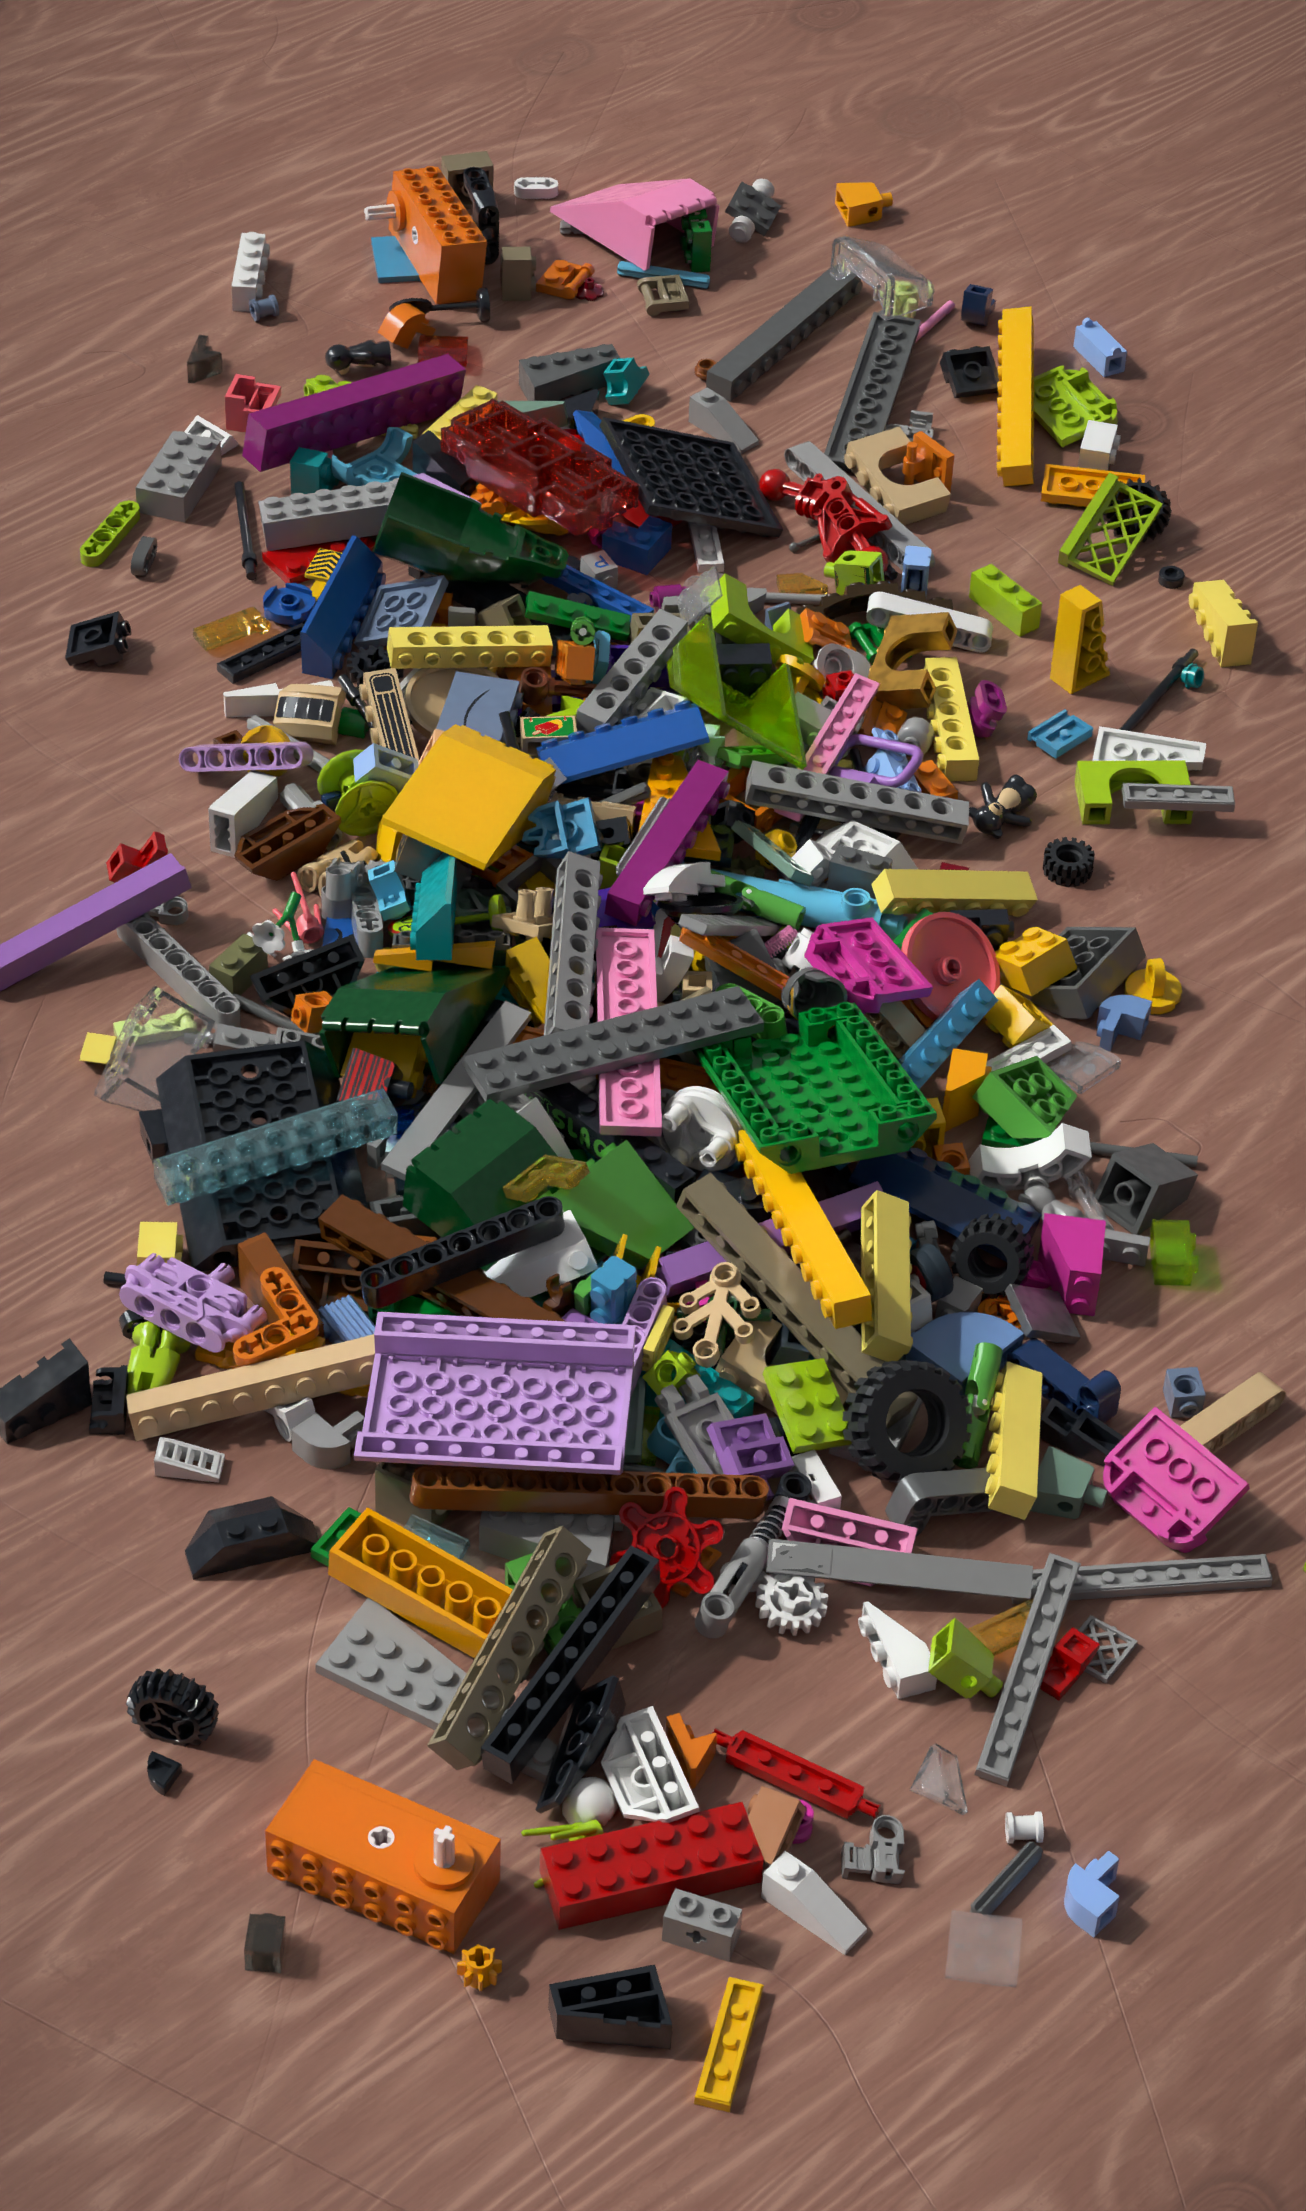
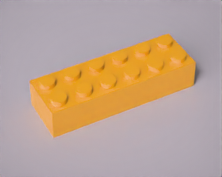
M368 1507L329 1550L328 1575L474 1659L513 1591L508 1586Z

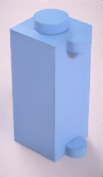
M1085 318L1082 325L1076 326L1073 347L1103 377L1124 372L1127 351L1097 321L1093 322L1090 318Z

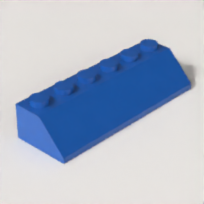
M351 536L300 632L302 673L328 679L334 678L337 670L342 669L344 656L346 653H350L352 649L353 639L358 635L378 586L385 585L386 574L383 573L382 561L357 536Z
M683 701L675 704V709L665 712L663 708L647 712V717L637 719V716H630L622 719V724L612 727L610 723L594 727V732L584 734V731H577L569 734V739L559 742L557 738L541 742L542 746L536 749L540 760L545 761L549 757L553 760L567 778L562 783L564 784L709 743L710 739L699 707L695 703L690 704V701Z

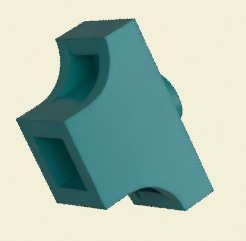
M634 357L613 359L603 373L607 382L605 398L608 404H629L650 375L647 366L639 367Z

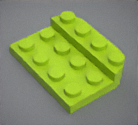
M1063 365L1034 377V418L1061 447L1082 439L1088 420L1118 425L1115 399L1111 398L1108 400L1091 382L1089 373L1085 368L1082 367L1080 371L1065 370Z

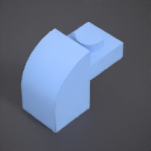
M1107 1851L1099 1860L1093 1859L1085 1870L1075 1863L1069 1872L1064 1898L1066 1912L1077 1926L1093 1938L1116 1917L1120 1896L1108 1888L1116 1879L1119 1858L1110 1851Z

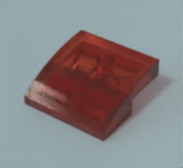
M420 335L418 363L449 354L460 365L467 367L468 337Z

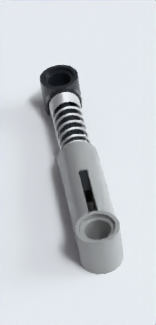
M790 1471L781 1477L772 1502L757 1524V1527L753 1530V1534L742 1541L711 1591L703 1598L695 1619V1627L703 1636L719 1638L726 1633L730 1621L767 1565L769 1539H778L782 1535L781 1529L789 1498L807 1502L812 1485L809 1478L803 1473ZM735 1585L729 1596H727L726 1594L730 1590L731 1586Z

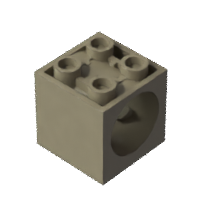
M380 1462L375 1468V1512L432 1537L452 1510L421 1509L414 1506L409 1499L414 1471L422 1465L429 1464Z

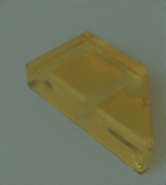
M803 573L776 575L779 593L828 594V585Z

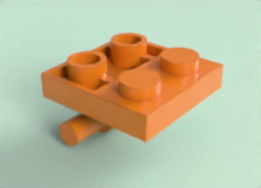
M919 431L913 435V442H908L907 453L903 458L902 472L905 474L904 485H914V479L921 483L938 477L951 493L955 455L924 432Z

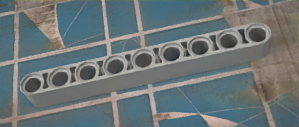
M807 441L785 450L784 458L787 466L804 482L808 477L813 479L818 473H821L825 480L835 476H842L848 482L855 496L863 498L880 513L889 517L892 528L879 531L868 538V540L874 546L884 550L888 558L902 571L906 546L928 547L813 443ZM853 502V504L850 506L851 508L860 510L858 507L855 506V502ZM932 551L930 569L933 568L935 565V558Z

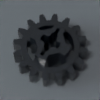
M369 645L367 650L360 647L359 653L351 652V658H347L346 675L350 677L351 682H357V687L359 688V684H363V673L390 669L387 650H384L383 645L379 647ZM396 669L398 679L403 678L404 669Z

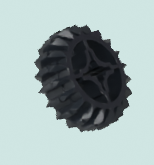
M1129 478L1125 485L1163 503L1160 512L1142 539L1143 543H1145L1147 537L1154 540L1157 534L1162 535L1164 528L1168 526L1169 517H1171L1172 512L1171 502L1167 498L1166 491H1160L1159 484L1151 486L1150 480L1147 483H1142L1141 478L1137 482H1133ZM1120 491L1115 497L1117 504L1131 502L1129 496ZM1146 504L1138 506L1140 516L1151 514L1154 509ZM1133 507L1119 510L1122 520L1136 517ZM1116 512L1106 513L1103 516L1104 522H1107V524L1118 521ZM1138 523L1125 526L1127 535L1137 534L1140 531ZM1120 527L1109 529L1114 530V536L1121 534L1123 537Z
M156 1669L154 1672L146 1671L143 1676H139L137 1681L133 1683L127 1696V1713L132 1716L131 1722L140 1725L141 1732L151 1734V1739L156 1737L163 1742H169L174 1745L182 1744L184 1747L190 1743L199 1746L202 1741H207L218 1722L219 1711L217 1709L219 1704L213 1700L214 1694L206 1692V1685L197 1684L195 1678L189 1679L184 1676L183 1672L179 1675L175 1674L171 1669H168L166 1673L161 1669Z

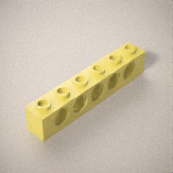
M548 625L389 627L387 641L390 666L396 669L546 667L551 664L553 649Z
M957 657L925 658L924 669L928 670L936 686L930 707L927 708V718L932 719L930 724L935 734L934 752L939 753L937 756V767L949 781H977L979 756Z

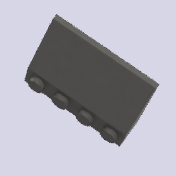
M1066 927L1058 936L1067 939L1077 969L1034 996H1029L1011 987L1008 988L1031 1000L1035 1005L1063 1018L1084 1020L1093 1015V1012L1137 968L1146 957L1136 927Z

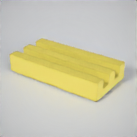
M662 1306L643 1348L642 1362L644 1363L642 1371L647 1372L661 1358L673 1332L674 1307Z

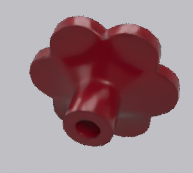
M586 278L585 282L578 288L576 297L595 301L597 298L604 296V291L600 284L594 283L593 278Z

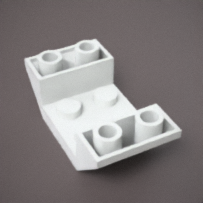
M854 820L826 830L815 841L824 845L832 856L838 845L841 844L893 859L892 869H918L900 841Z

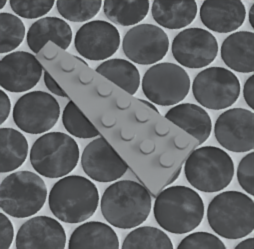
M370 1598L366 1599L315 1664L316 1673L433 1730H436L467 1674L386 1608ZM508 1708L506 1711H504V1713H503V1715H502L500 1721L502 1720V1718L504 1717V1715L507 1713V1711H508L510 1708ZM546 1738L522 1770V1773L545 1783L557 1745Z

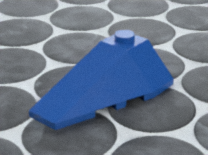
M575 410L573 416L577 430L585 441L582 448L584 453L588 454L590 461L587 463L588 469L600 490L616 492L623 480L627 482L629 480L599 426L602 420L593 412Z

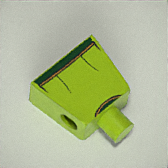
M845 551L835 563H826L824 576L835 579L836 593L840 595L844 594L846 585L855 582L876 584L877 582L884 581L882 553Z

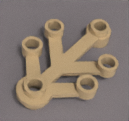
M721 1262L714 1266L710 1274V1281L691 1293L683 1294L679 1298L681 1311L690 1315L685 1318H679L673 1323L675 1337L680 1340H686L692 1336L695 1326L709 1318L704 1339L697 1341L693 1346L696 1363L705 1368L713 1367L720 1358L717 1340L723 1318L734 1329L739 1343L748 1344L755 1338L753 1326L745 1322L728 1304L729 1293L741 1303L742 1314L746 1318H755L761 1312L759 1300L751 1297L740 1285L742 1279L740 1270L729 1262ZM715 1293L712 1301L699 1308V1301ZM687 1302H693L690 1305H685ZM749 1306H755L752 1309H746ZM682 1327H687L685 1330H679ZM744 1331H748V1332H749V1333H747V1334H745V1335H741V1333L744 1332Z

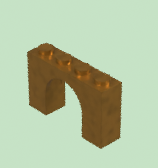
M949 612L891 616L868 675V679L880 683L875 695L877 701L881 703L886 701L900 709L930 707L936 686L928 670L897 671V668L905 659L916 653L951 650L958 630Z

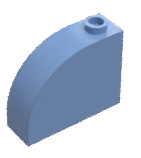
M978 1312L947 1314L932 1320L917 1332L911 1333L913 1344L909 1353L906 1354V1360L928 1362L934 1364L935 1368H943L950 1373L949 1379L957 1380L962 1386L959 1394L965 1395L975 1345L982 1342L992 1343L1003 1350L999 1367L1000 1371L1007 1362V1355L1023 1344L1024 1333L1009 1322L989 1314Z

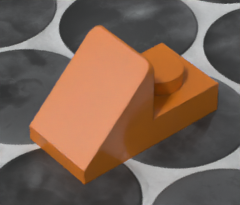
M680 1713L669 1715L666 1718V1736L690 1789H694L715 1756L717 1734L712 1733L694 1738L691 1726L684 1724Z

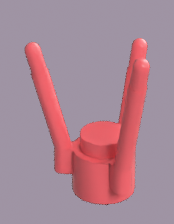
M292 872L291 877L296 892L302 896L300 904L304 913L297 919L296 924L299 939H302L307 944L314 943L320 940L325 932L322 926L320 908L318 904H315L314 916L310 913L297 874ZM276 908L272 911L280 920L283 914ZM286 921L284 925L291 932L290 924L288 921Z

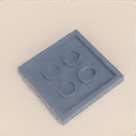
M445 576L378 586L354 641L357 648L369 649V645L379 647L380 645L387 646L389 627H430L449 583Z

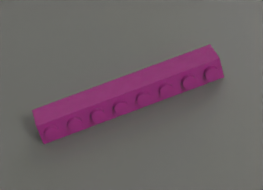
M697 760L608 891L604 914L634 926L638 924L642 916H648L655 896L644 895V887L662 869L683 863L686 850L693 848L698 832L705 830L708 817L715 815L720 799L726 798L730 789V784L727 783L729 771Z

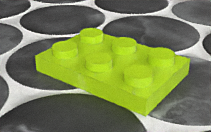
M824 1358L765 1367L762 1375L793 1454L852 1444L851 1440L844 1439L843 1430L848 1429V1422L842 1421L843 1411L845 1410Z

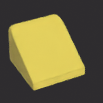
M87 1032L80 1061L113 1066L117 1037Z

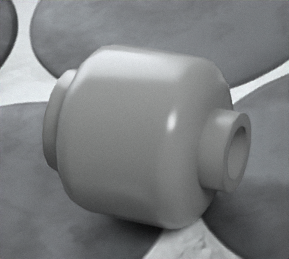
M913 717L903 723L897 736L899 742L920 747L924 755L932 745L935 734L932 725L927 720Z

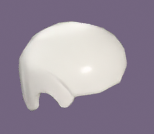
M597 1777L581 1778L562 1802V1814L569 1824L580 1821L585 1823L596 1819L602 1826H605L618 1808L617 1800L610 1784Z

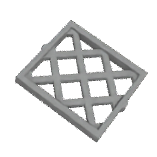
M1090 1615L1078 1631L1084 1633L1089 1627L1091 1634H1085L1086 1636L1098 1643V1638L1109 1637L1111 1645L1100 1646L1097 1651L1099 1660L1091 1661L1084 1672L1107 1683L1137 1646L1138 1641L1117 1630L1116 1627L1110 1626ZM1094 1625L1107 1632L1096 1633ZM1114 1636L1127 1643L1116 1644ZM1118 1649H1126L1122 1653V1655L1119 1656ZM1113 1650L1115 1658H1103L1102 1651ZM1106 1664H1114L1109 1671L1107 1670ZM1101 1665L1103 1673L1096 1671L1090 1666Z

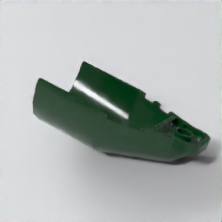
M401 472L373 549V553L432 576L444 575L447 581L530 585L546 576L560 578L566 568L568 552L563 547L539 537L518 524L515 527L501 521L503 516L495 512L494 515H491L480 509L481 503L404 472Z

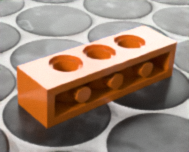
M557 640L555 673L559 674L561 679L569 682V684L586 685V680L593 681L595 647L589 644L578 645L574 641Z

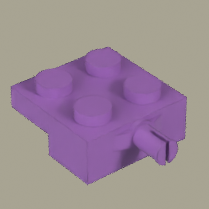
M767 1414L711 1423L706 1429L723 1473L726 1475H754L761 1477L769 1486L766 1501L772 1499L774 1494L768 1480L782 1477L794 1466V1462L784 1437L775 1436Z

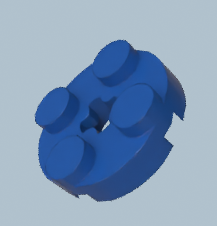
M285 583L286 587L277 589V585L271 587L263 596L264 616L267 620L294 627L308 619L316 604L315 597L312 596V591L308 587L297 583Z

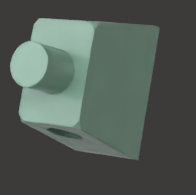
M1048 1446L1038 1469L1037 1498L1030 1511L1077 1519L1080 1517L1085 1503L1103 1509L1107 1500L1108 1490L1093 1486L1095 1469L1092 1465Z

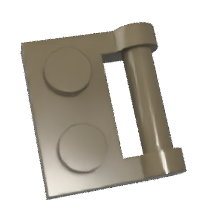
M679 274L644 277L638 280L637 287L644 296L646 302L645 309L649 316H656L663 311L676 312L689 309V299ZM652 289L658 290L660 300L654 299Z

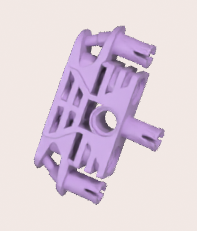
M152 1253L138 1266L129 1265L126 1268V1284L121 1287L119 1292L121 1302L129 1310L194 1345L197 1344L214 1353L223 1351L226 1342L235 1343L239 1338L252 1333L268 1319L266 1311L262 1307L259 1308V1305L252 1306L246 1312L247 1295L227 1285L235 1278V1273L231 1266L228 1265L226 1267L225 1263H221L212 1273L207 1275L173 1257L165 1263L160 1255L155 1258L156 1253Z

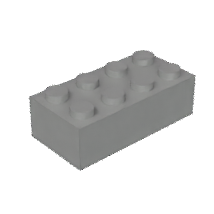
M173 431L135 487L136 502L139 504L140 513L185 523L222 466L221 441L205 436L187 434L182 431Z

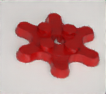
M671 1487L665 1492L663 1507L656 1514L646 1513L640 1505L634 1502L625 1503L619 1510L620 1521L632 1532L633 1541L631 1545L659 1560L661 1582L653 1593L661 1608L668 1604L671 1588L678 1582L689 1584L699 1594H706L711 1591L715 1585V1579L713 1574L702 1565L701 1554L707 1546L719 1543L724 1536V1528L716 1520H707L702 1524H694L689 1521L686 1516L688 1495L681 1487ZM666 1538L671 1539L677 1545L675 1553L671 1557H666L661 1552V1543ZM628 1549L614 1553L610 1559V1566L618 1563Z

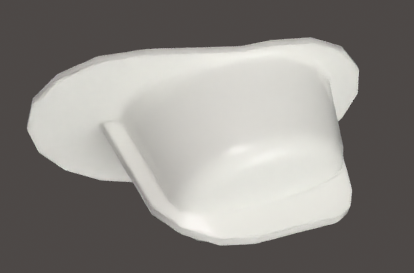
M834 643L827 644L820 649L817 659L812 662V666L824 675L825 683L826 675L851 670L853 674L857 673L868 678L871 667L864 655Z

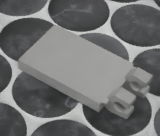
M698 1374L688 1377L685 1380L686 1384L680 1386L679 1390L683 1398L673 1384L663 1388L660 1391L662 1394L656 1396L654 1400L665 1416V1423L697 1473L724 1474L706 1429L711 1423L734 1419L719 1394L710 1395L708 1388Z

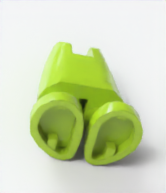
M150 1321L140 1323L134 1327L132 1339L137 1346L131 1349L126 1385L127 1395L169 1385L181 1359L179 1354L188 1351L191 1343L165 1329L162 1330L161 1337L160 1327ZM155 1348H157L156 1354H155V1356H154L153 1350H154Z

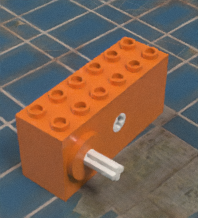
M427 166L419 169L405 168L393 171L392 190L388 193L387 205L364 208L366 221L389 220V231L400 243L436 305L476 300V292L483 285L487 240L439 167Z
M313 1759L265 1830L267 1872L276 1879L291 1882L302 1887L309 1894H318L332 1900L341 1908H350L365 1915L366 1918L373 1922H382L395 1928L405 1936L416 1937L427 1942L434 1949H443L452 1954L458 1949L500 1881V1838L316 1759Z

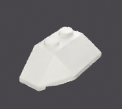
M653 1706L620 1717L617 1730L610 1740L601 1765L624 1818L670 1823L700 1812L699 1806Z

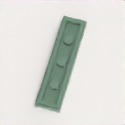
M739 820L735 821L731 828L788 878L810 887L815 879L812 874L756 827Z

